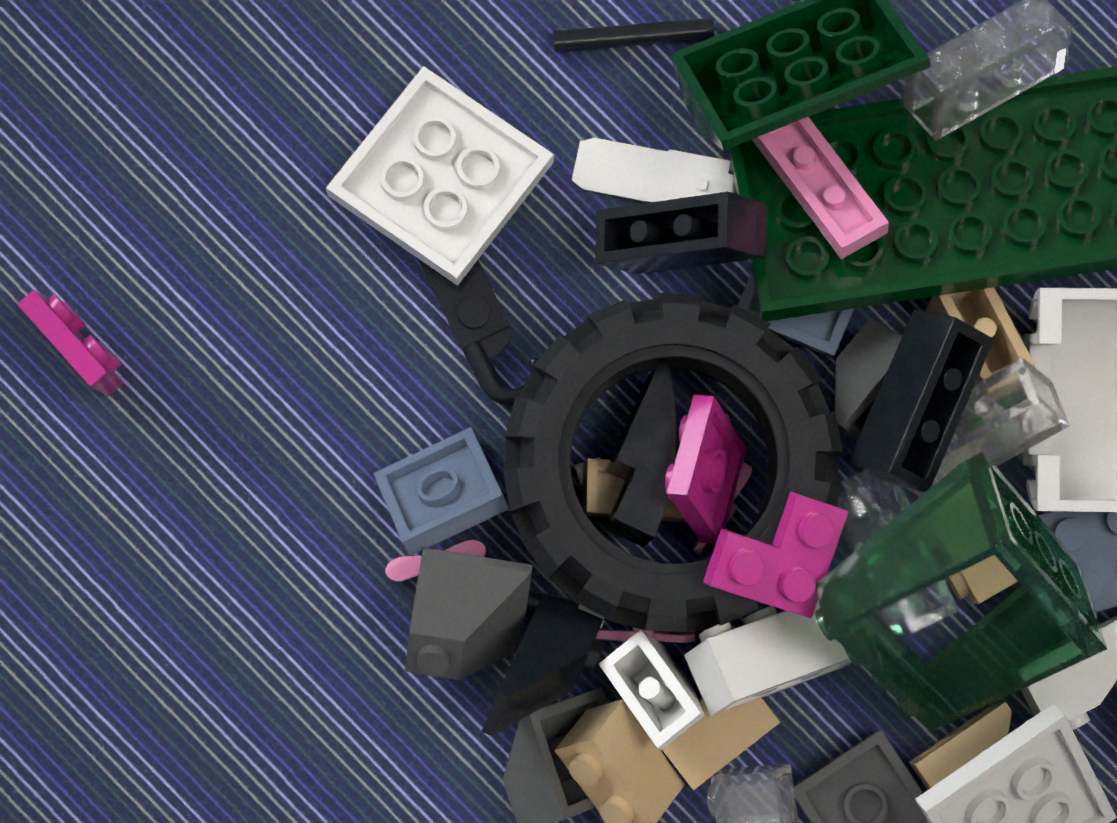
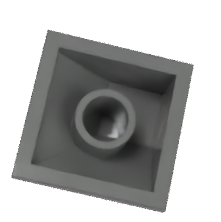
M871 317L836 358L835 412L837 423L855 444L859 439L902 338L900 334Z
M423 547L409 630L405 672L461 680L516 653L523 637L533 565Z
M603 687L546 706L520 720L503 776V783L517 823H555L595 808L554 750L586 710L608 704Z

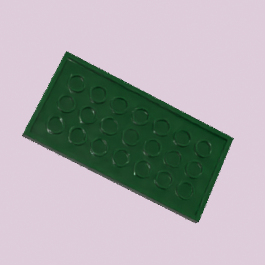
M1117 66L829 109L809 116L816 128L889 222L887 234L843 259L839 257L752 139L728 149L736 193L767 203L766 258L750 260L761 319L765 321L1117 269Z

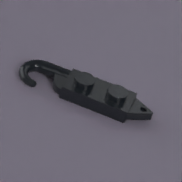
M418 259L480 388L489 399L501 405L513 406L516 396L519 397L525 384L519 388L505 386L491 361L508 346L512 334L510 324L479 261H476L457 286ZM536 357L529 360L530 375L533 371L532 366L538 360Z

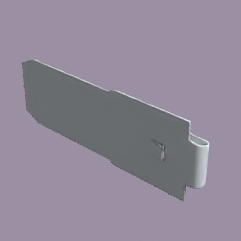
M599 138L580 141L572 181L584 190L646 202L727 191L735 193L736 191L734 177L728 174L731 162L729 160L671 149L669 151H662Z

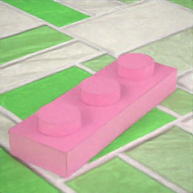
M809 117L752 139L841 259L888 233V220Z

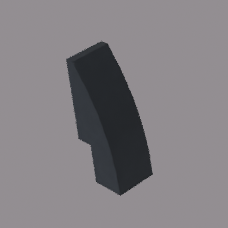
M661 363L647 376L605 470L625 481L604 529L641 547L647 545L656 536L668 500L665 488L666 473L668 467L671 464H675L677 438L675 398L669 367Z

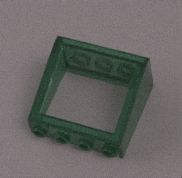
M984 452L961 462L816 583L815 589L820 608L815 611V617L824 636L830 641L836 639L844 647L847 656L856 667L862 665L870 672L873 681L881 692L889 691L896 698L903 713L907 717L915 716L930 732L1108 649L1079 562ZM993 555L1022 585L927 664L876 614V612Z

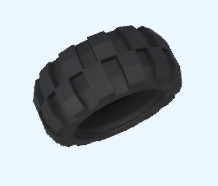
M660 293L659 298L628 303L625 299L589 314L588 320L564 337L559 335L532 366L533 371L519 397L516 396L505 434V466L503 470L510 512L526 549H528L541 567L546 577L574 602L592 610L609 621L645 631L687 632L714 627L718 624L721 626L759 610V607L764 604L703 583L711 557L692 563L664 564L638 558L612 544L593 526L578 501L571 477L570 454L581 420L588 409L606 390L630 376L653 370L659 363L669 367V369H682L706 375L728 387L747 405L761 428L768 451L769 479L760 511L743 536L772 545L790 491L837 506L842 488L838 485L839 455L843 453L836 412H830L818 384L821 378L798 347L792 349L769 329L771 323L735 304L731 309L702 301L701 295Z

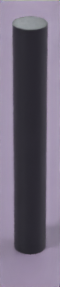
M713 18L553 31L555 52L707 40L715 36Z

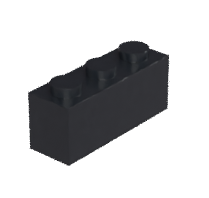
M727 191L596 210L595 264L633 274L766 258L767 203Z
M914 309L849 462L887 482L929 494L994 339L956 317Z

